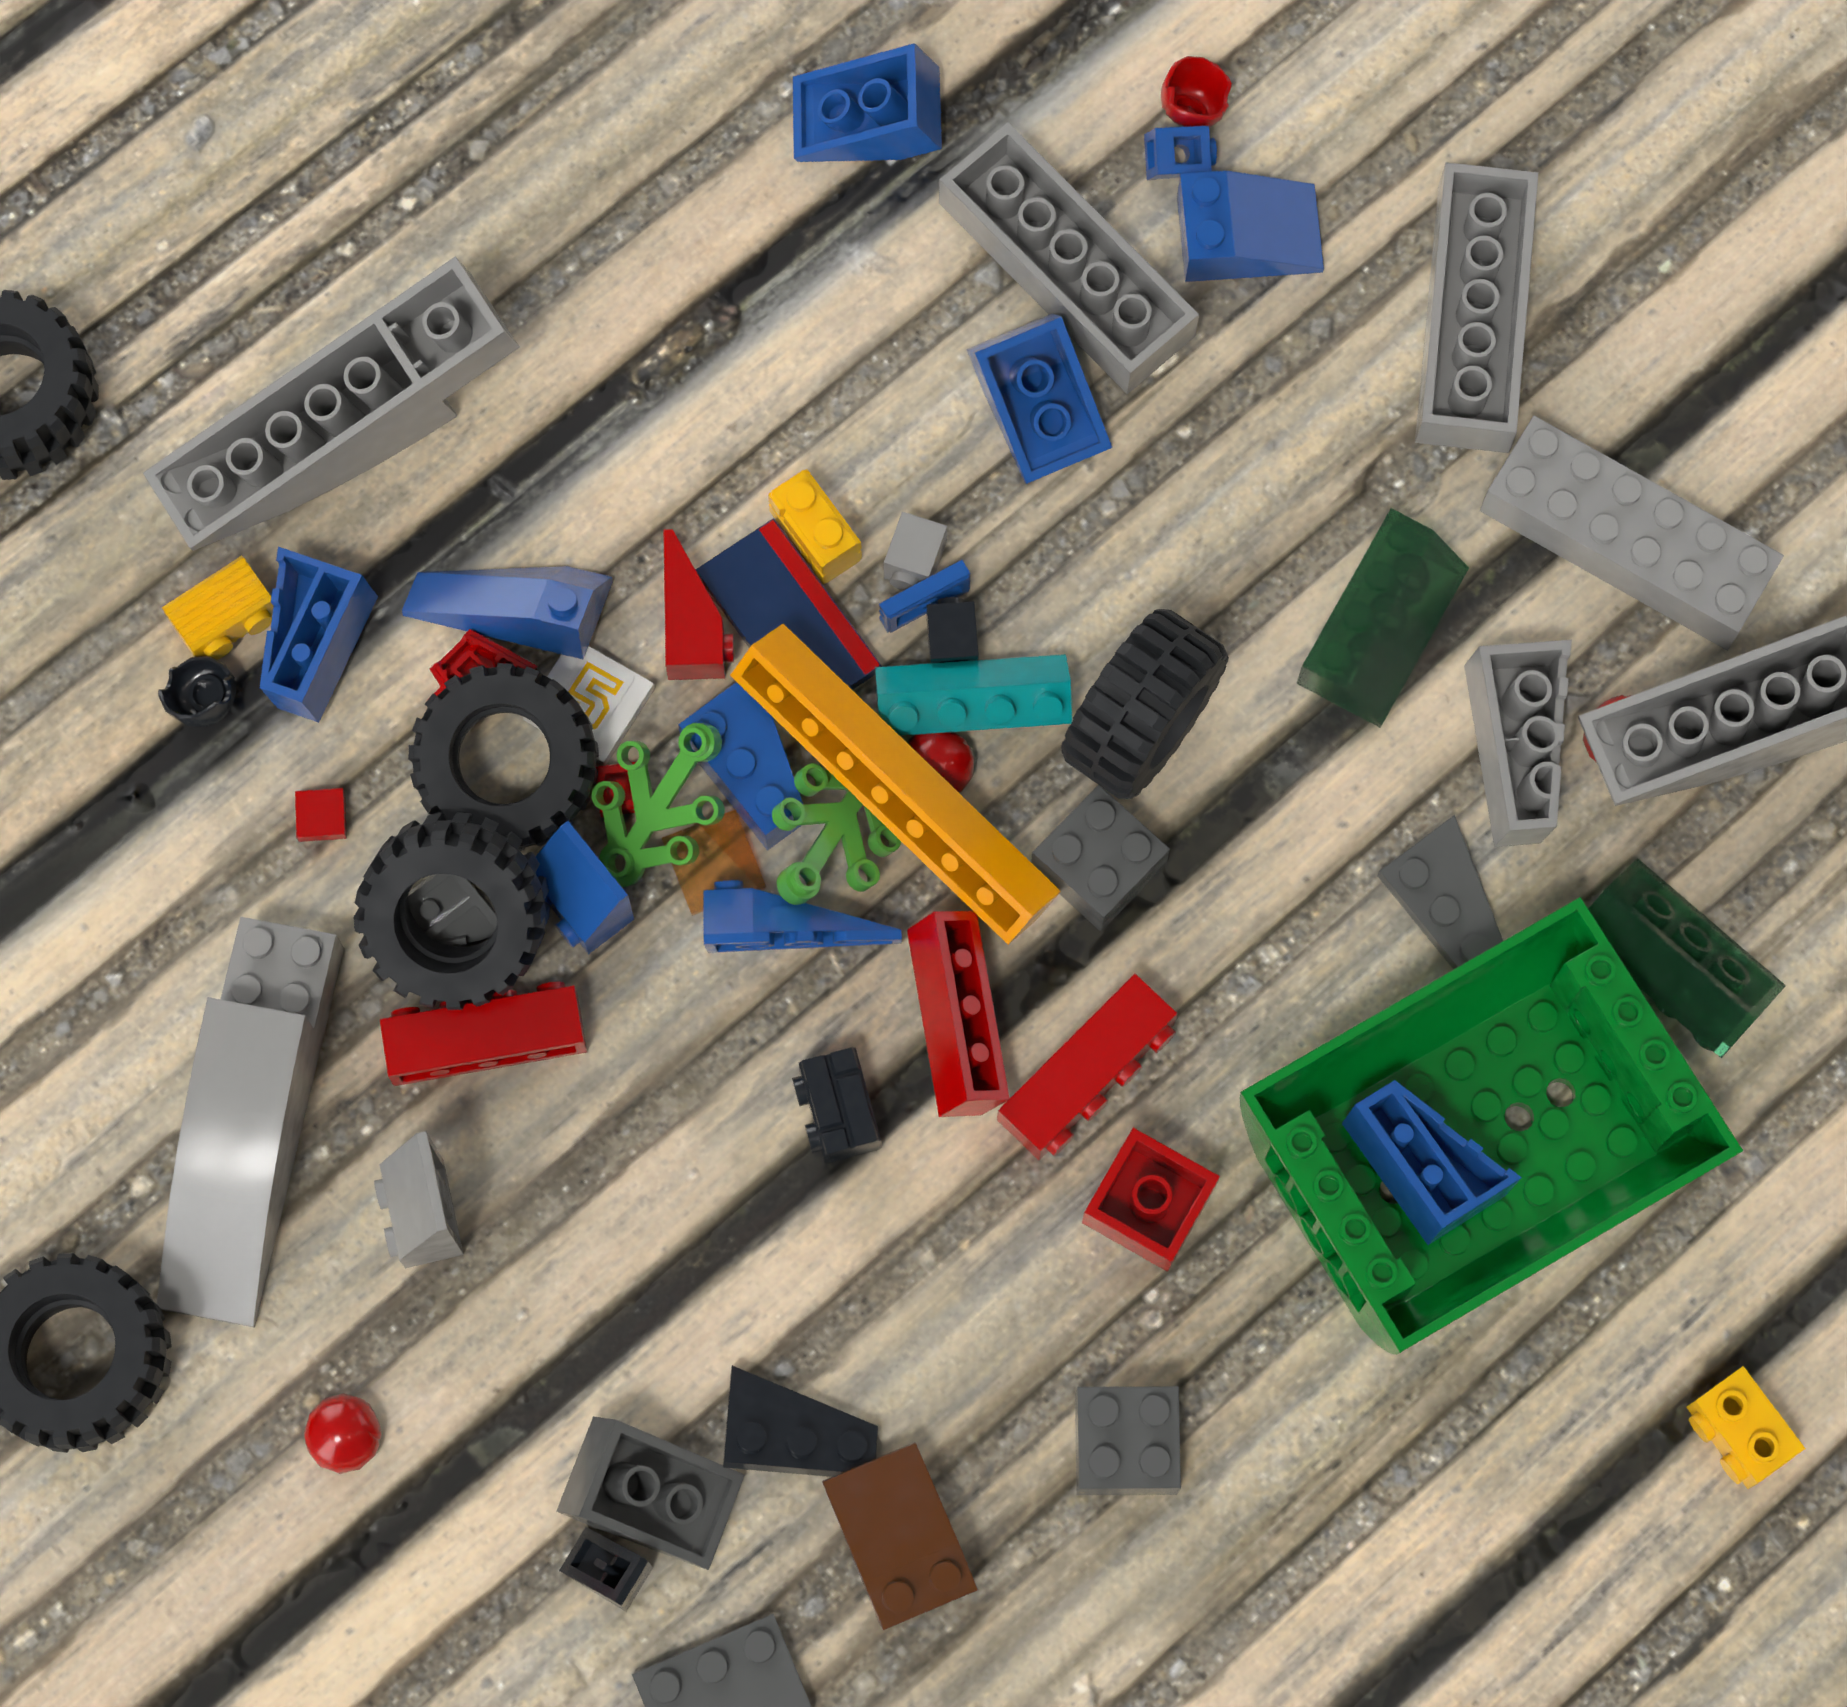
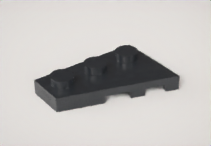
M732 1365L723 1468L833 1477L876 1459L877 1425Z

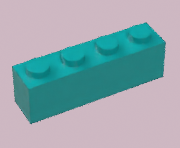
M1066 654L875 667L878 715L899 736L1072 723L1071 679Z

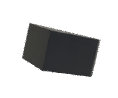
M585 1527L559 1571L627 1612L653 1567L649 1561Z

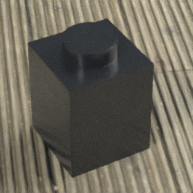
M945 597L937 600L935 604H927L926 621L930 664L979 660L974 601L964 602L959 597Z

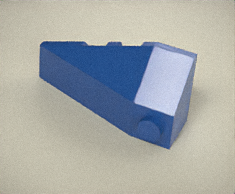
M569 566L417 572L403 606L402 614L405 617L463 631L471 629L483 636L583 660L613 580L610 576Z
M743 881L714 882V890H703L704 946L708 953L902 944L901 929L808 903L793 905L786 902L779 895L754 888H743Z

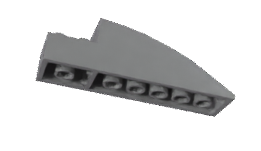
M455 256L147 469L143 474L189 548L193 551L288 512L370 470L423 439L457 417V414L447 401V397L520 347L472 274Z
M1847 615L1579 715V722L1614 805L1618 806L1704 786L1789 761L1847 741Z
M240 917L221 999L207 997L197 1042L168 1205L157 1305H159L161 1310L255 1328L344 952V947L336 934Z

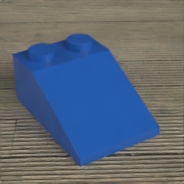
M913 43L793 76L794 159L797 162L902 160L942 149L940 67Z
M1227 170L1180 174L1177 206L1185 282L1323 273L1324 265L1315 184Z
M1050 314L966 349L983 393L1026 484L1112 448L1062 316Z

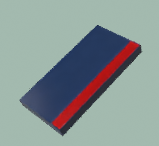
M774 518L695 569L707 591L749 648L781 624H784L852 690L875 675V667H882Z

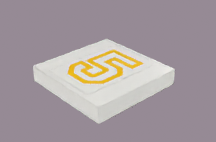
M589 646L583 660L561 654L547 676L562 685L575 698L588 716L593 727L594 739L598 743L599 757H596V762L602 766H606L655 689L653 682ZM523 717L524 721L539 729L535 723Z

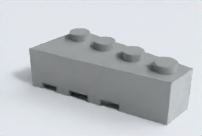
M1572 640L1479 646L1464 665L1494 847L1541 844L1557 827L1562 768L1559 766L1565 731L1563 711L1569 678H1566L1567 661L1571 655Z

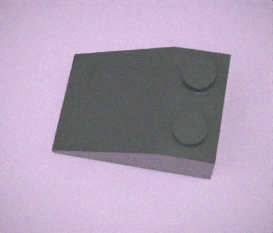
M593 1416L556 1512L620 1538L709 1570L745 1475L730 1468H723V1465L621 1421Z

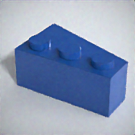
M278 546L276 561L279 563L276 588H272L271 604L273 605L271 630L267 631L260 689L278 709L319 723L378 596L361 574Z
M737 682L678 724L680 733L686 726L692 723H707L719 731L722 739V747L719 754L711 761L698 763L767 851L802 826L798 825L793 830L784 831L779 829L773 822L772 810L786 798H795L802 804L803 801L795 787L794 776L773 717ZM697 733L690 740L691 748L694 751H698L702 745L701 737ZM784 808L786 817L793 821L791 811Z
M1394 1080L1355 1104L1342 1122V1125L1427 1245H1430L1505 1197L1522 1177L1510 1168L1506 1171L1481 1152L1483 1147L1472 1139L1467 1141L1443 1122L1445 1120L1444 1117Z

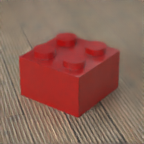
M1133 1127L1087 1206L1082 1224L1168 1272L1214 1192L1220 1176Z

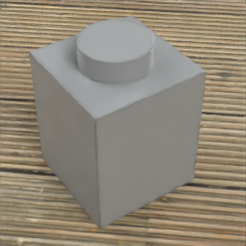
M902 512L884 560V579L890 580L892 586L904 591L936 574L947 543V526Z

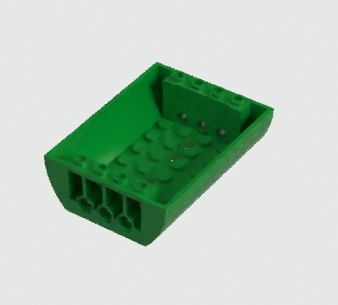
M1581 897L1240 1092L1239 1097L1242 1118L1257 1160L1359 1327L1379 1347L1394 1355L1408 1349L1743 1152L1740 1144ZM1394 1080L1444 1117L1445 1120L1443 1122L1467 1141L1472 1139L1483 1147L1481 1152L1506 1171L1510 1168L1522 1177L1505 1197L1430 1245H1427L1399 1204H1390L1381 1197L1379 1188L1383 1181L1342 1125V1122L1355 1104ZM1559 1082L1568 1086L1572 1092L1571 1104L1565 1107L1553 1105L1546 1095L1548 1085ZM1514 1106L1524 1108L1531 1117V1126L1524 1131L1511 1129L1505 1120V1112L1508 1108Z

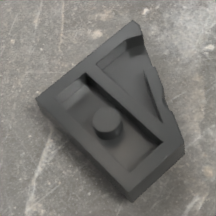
M451 874L430 875L409 892L408 902L414 920L428 936L438 942L450 946L465 947L468 943L489 939L496 929L497 915L494 907L477 886L465 878Z

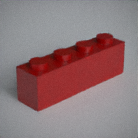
M934 911L907 929L938 1115L939 1117L981 1116L1010 1100L978 917L974 911Z
M1135 973L998 1110L997 1121L1038 1160L1048 1151L1053 1156H1056L1074 1137L1070 1129L1082 1117L1088 1122L1091 1121L1108 1103L1109 1100L1104 1095L1116 1083L1121 1087L1126 1086L1143 1067L1138 1061L1150 1049L1158 1053L1175 1036L1176 1031L1172 1026L1175 1024L1178 1013Z
M557 981L541 984L536 987L537 992L517 995L515 990H509L504 995L495 992L491 1002L476 1007L467 1000L463 1010H448L446 1008V1001L439 1004L440 1009L420 1012L418 1007L396 1009L391 1012V1017L380 1019L388 1077L394 1086L587 1053L579 998L575 986L566 987L564 982Z

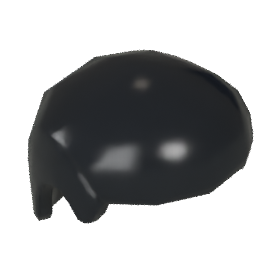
M211 656L190 657L178 665V667L169 669L167 685L165 689H159L158 697L165 712L189 727L207 728L220 722L228 714L236 696L237 686L234 675L224 663Z

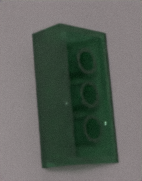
M1390 508L1304 661L1296 684L1381 728L1467 574L1469 567L1433 529Z
M1638 858L1607 886L1588 908L1637 986L1655 1001L1657 1008L1664 1015L1680 1022L1692 1033L1693 1038L1701 1047L1713 1051L1720 1058L1728 1052L1786 986Z

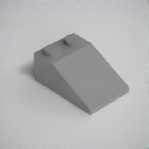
M427 1131L416 1133L379 1164L382 1179L374 1181L380 1209L389 1208L392 1227L384 1228L390 1257L399 1256V1260L405 1268L464 1255L444 1160Z

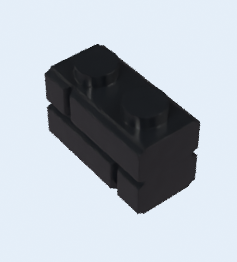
M850 1047L828 1055H820L798 1062L801 1076L792 1078L799 1107L809 1104L813 1123L805 1124L811 1152L821 1151L824 1163L829 1164L881 1149V1138L856 1047Z

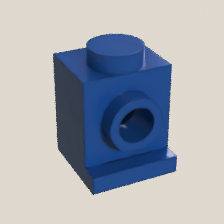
M1209 126L1154 128L1144 134L1147 181L1180 178L1182 173L1211 172V166L1216 164L1217 146L1215 139L1210 138ZM1174 147H1179L1184 151L1185 160L1183 163L1175 161Z

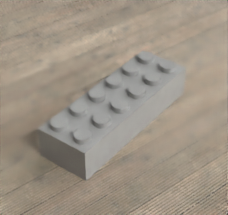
M1009 122L939 179V204L1048 315L1062 316L1069 336L1126 394H1129L1195 337L1199 314Z
M1445 163L1438 186L1415 443L1509 453L1517 433L1539 172Z
M1536 416L1532 417L1494 479L1480 508L1482 513L1727 651L1784 557L1783 554Z

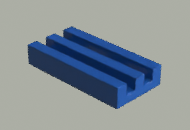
M960 560L879 603V619L887 633H892L924 616L927 613V604H935L941 598L959 597L969 592L971 573L964 561Z

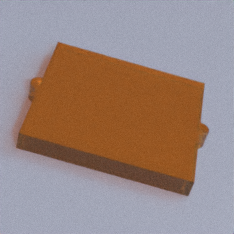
M736 809L725 813L722 820L717 824L701 825L694 823V826L661 838L664 846L667 845L670 839L676 836H690L698 843L699 855L695 862L689 865H675L671 863L692 916L703 912V890H714V882L739 880L743 881V888L758 890L766 888ZM681 842L677 847V854L681 859H685L688 855V847L684 842Z

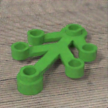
M692 723L682 730L678 740L680 752L653 794L647 765L650 760L648 747L640 741H626L620 745L617 750V760L621 767L628 770L636 822L628 835L621 808L625 800L623 787L615 781H602L593 788L592 801L597 808L603 811L608 844L602 849L599 860L621 887H628L637 883L641 879L645 868L669 863L689 865L698 858V843L690 836H676L670 839L666 846L643 849L653 832L694 823L714 825L722 820L725 807L723 802L716 796H700L693 804L669 808L698 762L711 761L719 754L722 747V739L719 731L714 726L707 723ZM696 733L702 740V745L698 751H694L690 745V740ZM632 747H635L639 752V759L635 764H632L628 759V752ZM607 787H610L614 793L613 801L609 805L603 799V792ZM708 801L714 808V813L710 819H706L702 813L703 805ZM681 842H684L688 847V855L685 859H681L677 854V847ZM619 854L626 861L625 868L621 872L615 866V859Z
M814 763L806 765L794 777L795 787L802 795L811 797L821 790H846V793L840 802L802 804L795 798H786L772 810L774 824L784 831L793 830L798 825L825 824L802 862L791 864L778 875V892L786 902L793 905H801L819 892L821 882L819 872L840 839H842L848 865L846 879L852 889L864 892L877 884L880 878L877 865L866 858L856 815L863 804L828 770H824L820 765ZM806 774L814 778L816 786L808 782ZM864 806L871 831L868 837V846L875 855L887 857L900 847L901 841ZM784 808L791 811L793 821L786 817ZM880 835L886 837V839L889 842V847L885 846L882 843ZM858 869L864 871L867 876V882L859 876ZM799 875L805 880L806 885L800 881Z

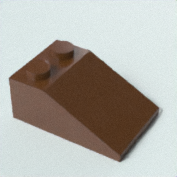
M915 1442L822 1481L877 1620L883 1630L978 1590Z

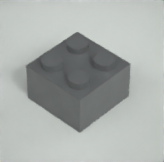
M1098 785L1032 852L1031 863L1061 891L1059 894L1102 932L1166 866L1170 848Z
M1179 1386L1077 1387L1075 1393L1077 1495H1177L1181 1489Z

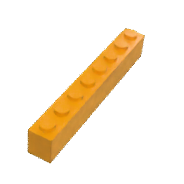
M781 624L751 645L730 676L998 936L1009 945L1042 915L1061 891L784 624Z

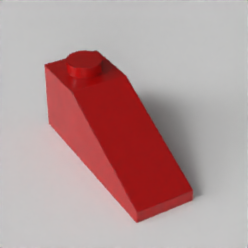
M664 529L665 666L668 680L725 679V663H734L733 634H724L722 617L674 530Z

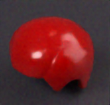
M1186 56L1171 66L1162 84V108L1165 109L1166 115L1178 125L1183 127L1209 126L1210 128L1222 120L1224 113L1229 107L1228 96L1232 83L1219 65L1203 57Z
M954 732L916 734L908 740L907 743L959 793L964 790L973 777L975 763L973 751L967 745V741Z
M343 1393L323 1399L311 1410L304 1430V1439L309 1454L320 1467L342 1474L360 1470L376 1455L381 1440V1427L368 1402Z

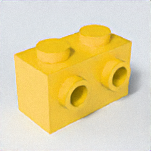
M1744 1366L1686 1407L1692 1414L1689 1417V1422L1694 1431L1704 1442L1708 1443L1710 1440L1713 1442L1723 1456L1720 1459V1464L1726 1474L1736 1484L1743 1482L1747 1489L1760 1483L1806 1449Z

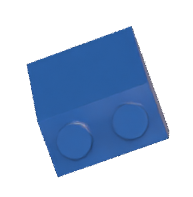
M565 822L536 855L540 863L536 874L537 877H546L549 892L545 902L550 904L552 910L561 920L555 924L556 928L572 948L580 943L589 955L635 919L628 894L570 822Z

